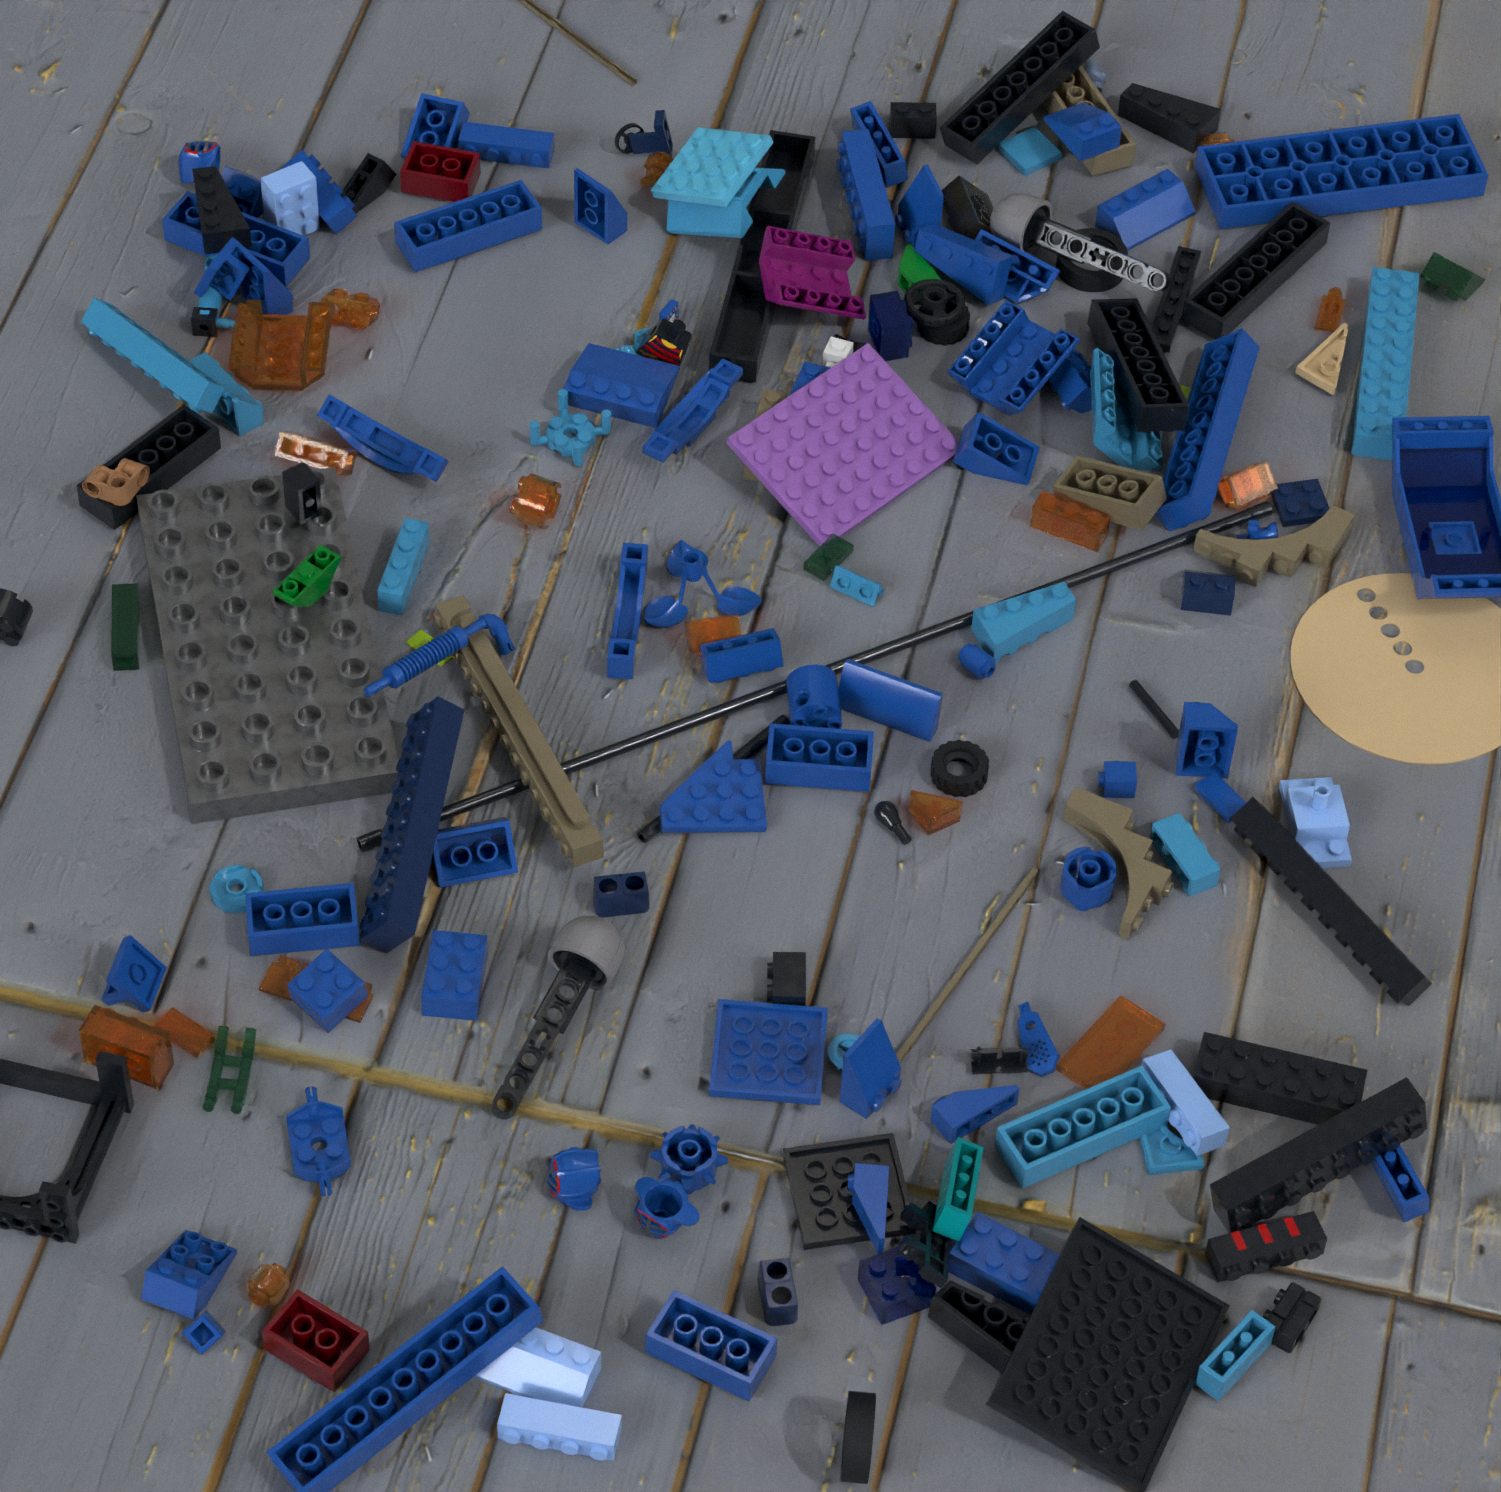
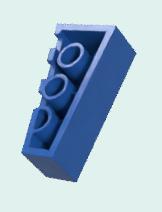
M934 223L919 229L915 252L987 305H992L1003 299L1013 259L1012 255Z

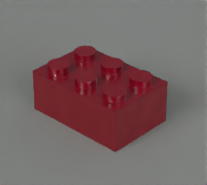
M413 141L400 171L401 192L452 202L471 197L481 174L480 153Z
M298 1289L261 1331L264 1350L334 1393L370 1350L368 1331Z

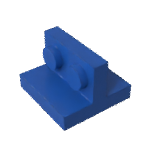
M233 237L210 263L193 293L202 298L208 289L212 287L231 301L250 270L241 260L233 256L240 242Z
M133 936L123 937L106 979L108 984L101 1000L108 1006L128 1000L142 1013L150 1011L167 967Z

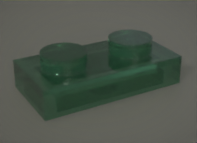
M832 534L804 562L803 569L824 581L835 570V566H839L853 552L854 545Z

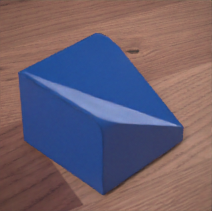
M206 1310L182 1334L202 1355L226 1331Z

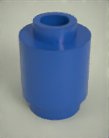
M969 643L958 654V660L961 661V665L979 679L989 678L996 670L995 658L978 645Z

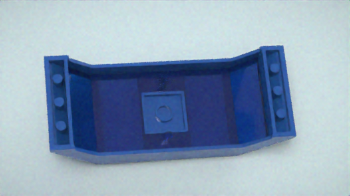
M1490 416L1392 418V496L1417 599L1501 597V497L1494 474V431Z

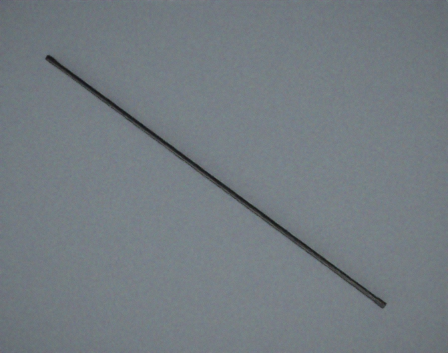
M1268 501L1248 507L1244 511L1003 600L1065 582L1069 588L1193 543L1200 529L1217 534L1247 523L1249 520H1259L1272 515V507ZM973 611L825 666L832 669L837 675L842 673L847 659L864 665L972 625ZM786 680L562 762L560 765L565 774L568 775L787 693ZM521 778L446 805L442 809L440 822L530 788L528 785L525 786ZM377 829L356 838L361 852L381 845L383 839L381 838L382 829Z

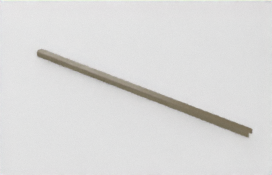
M517 0L629 85L634 86L637 84L635 77L532 0Z
M1031 869L896 1054L899 1064L911 1051L922 1033L1037 877L1036 873L1038 870Z

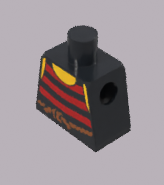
M661 319L644 335L636 353L646 358L681 366L692 335L685 330L686 325L683 321L674 320L672 323L667 319Z

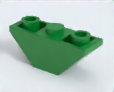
M911 244L906 245L899 266L898 286L904 293H906L911 285L918 281L941 279L936 274L934 268L931 265L929 266L923 257L914 251L915 248Z
M320 544L272 591L273 595L292 606L311 607L327 592L341 560V555Z

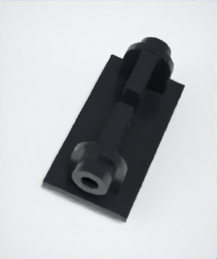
M1022 1045L1010 1048L981 1049L977 1047V1049H970L972 1074L1028 1072L1026 1061L1028 1059V1050L1022 1047Z

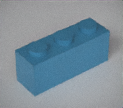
M1180 813L1152 823L1149 839L1153 840L1152 844L1170 870H1172L1189 897L1217 886L1221 872L1217 860L1212 859L1207 852L1204 842L1197 838L1191 824L1185 821Z
M1251 1310L1199 1366L1195 1385L1217 1401H1220L1271 1345L1276 1326Z

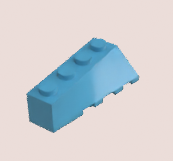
M204 352L189 360L225 387L213 411L239 437L264 424V408L261 402L249 395L247 389L244 386H240L234 380L231 373L224 371L216 359H212Z

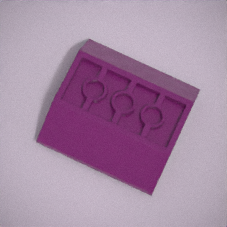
M767 226L759 259L765 299L780 305L864 320L866 313L863 298L851 296L847 275L848 269L855 261L852 241Z

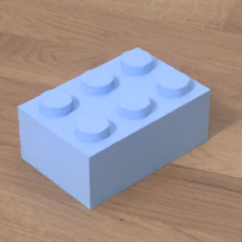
M302 161L261 177L264 221L303 236L320 229L316 177Z

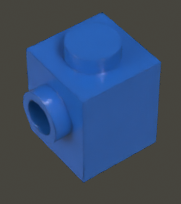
M1104 761L1103 772H1098V787L1103 788V798H1135L1137 787L1136 762Z

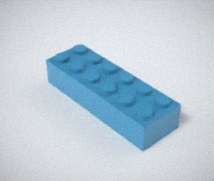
M1139 1066L997 1127L994 1147L1023 1189L1136 1140L1144 1134L1147 1135L1159 1130L1164 1125H1168L1171 1106L1144 1067Z

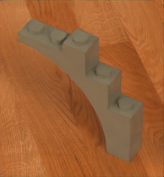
M1332 505L1323 517L1307 528L1290 535L1261 540L1236 539L1200 529L1195 538L1193 552L1234 569L1236 579L1257 587L1268 569L1292 578L1304 559L1327 569L1352 532L1355 514Z
M1075 787L1065 805L1063 822L1087 834L1114 859L1125 885L1127 907L1121 920L1119 936L1129 940L1133 931L1138 932L1143 921V912L1148 913L1152 903L1160 905L1164 896L1169 897L1174 885L1170 881L1172 870L1152 863L1154 852L1151 851L1153 840L1133 832L1135 822L1132 821L1133 809Z

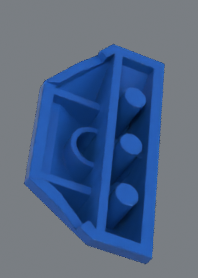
M982 229L975 238V241L1013 256L1004 297L1018 304L1048 292L1060 273L1059 269Z

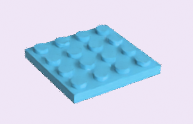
M697 127L650 192L654 198L727 207L771 147L773 140L770 135Z

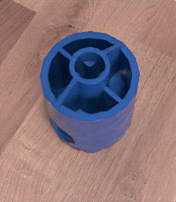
M818 664L805 665L792 671L786 679L790 725L841 729L842 715L838 681L835 672L827 666Z

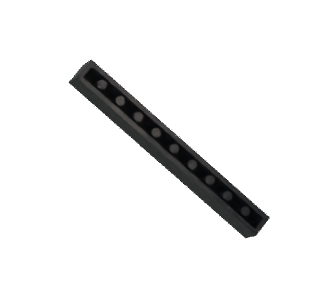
M1252 797L1230 818L1236 825L1234 831L1243 840L1246 838L1251 840L1253 844L1250 848L1260 858L1264 855L1269 860L1267 866L1277 876L1280 873L1283 874L1286 878L1283 883L1294 894L1299 891L1303 896L1300 901L1311 912L1315 909L1320 914L1317 919L1328 930L1332 927L1337 932L1334 937L1345 948L1349 945L1355 951L1352 956L1362 966L1367 964L1372 969L1369 974L1377 983L1381 985L1384 982L1390 988L1386 992L1396 1003L1403 1001L1410 1006L1432 984L1258 800Z

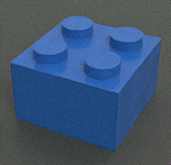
M327 948L287 984L290 998L328 1033L368 997L365 982Z

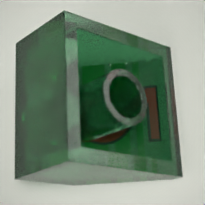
M1433 252L1420 277L1426 280L1425 285L1436 291L1439 287L1446 290L1444 295L1456 302L1458 298L1466 301L1486 280L1436 252Z

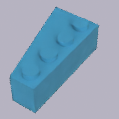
M1062 582L974 609L971 630L982 649L995 658L996 663H998L1001 657L1007 654L1009 656L1018 651L1019 647L1027 642L1031 644L1041 634H1048L1073 620L1076 599L1067 584Z

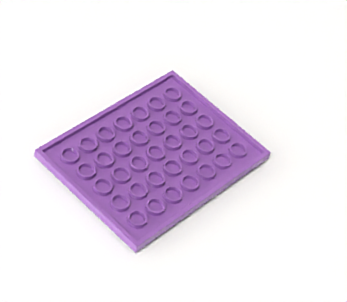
M867 343L728 437L726 444L817 545L824 550L952 460L959 441L873 347Z

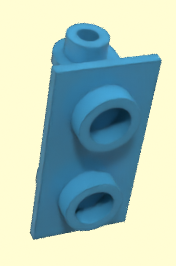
M835 566L830 588L874 607L877 596L881 597L884 592V587L881 586V583H876L849 571L848 568Z

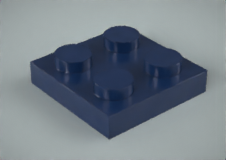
M1318 479L1273 484L1270 486L1269 492L1283 527L1315 523L1330 509Z

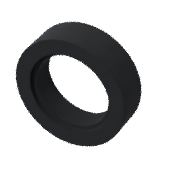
M1096 228L1077 230L1092 236V241L1128 255L1123 241L1108 231ZM1076 240L1073 243L1072 248L1075 253L1082 250L1080 240ZM1057 254L1056 268L1060 270L1058 275L1063 282L1074 289L1092 293L1103 292L1116 287L1124 279L1105 270L1092 271L1080 268L1070 259ZM1116 257L1113 260L1114 269H1121L1123 266L1122 259Z
M848 1392L840 1482L868 1484L874 1434L876 1393Z

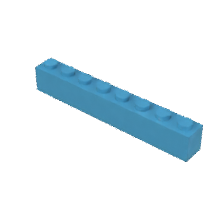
M95 297L93 298L81 321L82 324L89 328L88 333L97 338H102L101 342L113 349L116 348V354L131 359V365L140 370L144 369V374L147 377L156 381L159 380L158 385L160 387L173 391V396L180 401H187L189 403L188 407L198 413H201L202 410L209 413L213 412L225 390L224 386L113 304Z

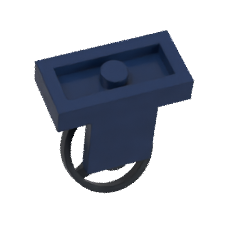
M665 110L655 111V132L644 133V130L636 123H629L623 126L615 137L616 148L625 154L632 152L633 154L660 152L662 160H671L673 141ZM632 127H637L640 130L635 134L633 132H630L628 134L624 133L627 129ZM621 135L624 137L625 149L619 147Z

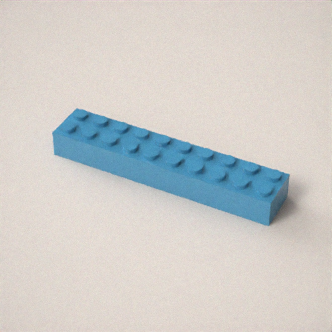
M1372 267L1368 286L1352 455L1392 460V418L1407 416L1420 273Z

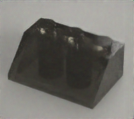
M957 176L941 190L944 195L943 209L948 214L949 218L947 220L949 224L953 227L954 232L975 240L981 229L992 234L990 219L994 208L988 194L961 176Z

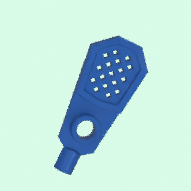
M1028 1002L1018 1005L1021 1017L1017 1020L1021 1045L1028 1050V1059H1026L1027 1070L1040 1077L1053 1073L1060 1056L1039 1014L1031 1011ZM1035 1024L1032 1030H1028L1030 1025Z

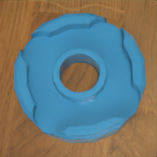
M232 865L219 870L214 875V879L209 886L213 903L221 910L231 913L246 912L245 893L264 891L262 877L252 868H244V865ZM236 885L243 887L242 890L237 892L230 890L231 887Z

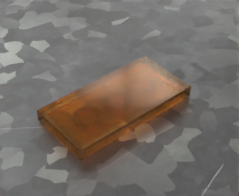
M1120 995L1057 1063L1056 1070L1084 1089L1121 1075L1130 1068L1165 1028V1023Z

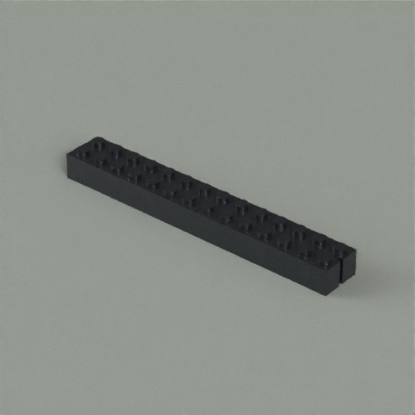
M770 130L769 135L773 140V144L763 156L760 168L784 169L786 173L775 189L759 188L751 200L748 213L753 223L740 240L709 354V370L714 368L722 359H725L743 368V375L739 380L756 382L776 307V303L765 299L759 265L765 230L767 226L796 230L815 156L816 137Z

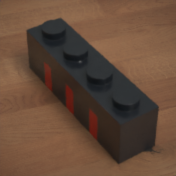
M1311 1211L1210 1238L1207 1242L1205 1256L1217 1282L1225 1280L1234 1281L1243 1275L1251 1273L1260 1274L1269 1268L1277 1266L1286 1267L1295 1261L1303 1259H1315L1324 1254L1327 1237L1315 1212Z

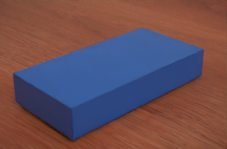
M1216 772L1195 783L1194 789L1228 823L1232 821L1230 818L1246 804Z

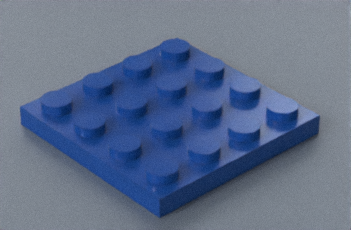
M718 999L709 1096L820 1105L828 1008Z

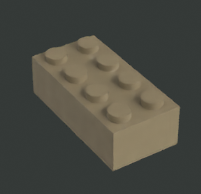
M1078 455L1052 486L1058 509L1143 530L1167 499L1162 476Z

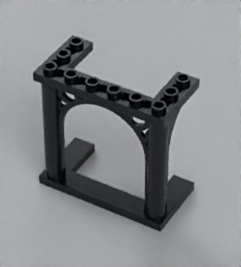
M99 1051L96 1057L99 1081L0 1059V1084L99 1106L72 1168L57 1184L43 1181L39 1193L29 1196L10 1197L0 1195V1228L24 1231L31 1236H45L60 1243L70 1242L76 1244L79 1237L77 1222L124 1112L131 1114L134 1107L127 1057ZM40 1201L42 1204L43 1211L37 1209V1205ZM22 1205H30L31 1208L24 1207Z

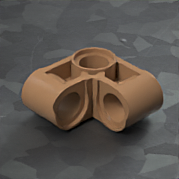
M126 458L120 461L115 470L103 465H97L82 483V488L93 498H99L117 506H124L129 504L140 488L146 484L150 469L147 465Z

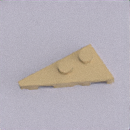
M1345 322L1296 367L1295 372L1331 395H1334L1336 392L1348 334V324Z

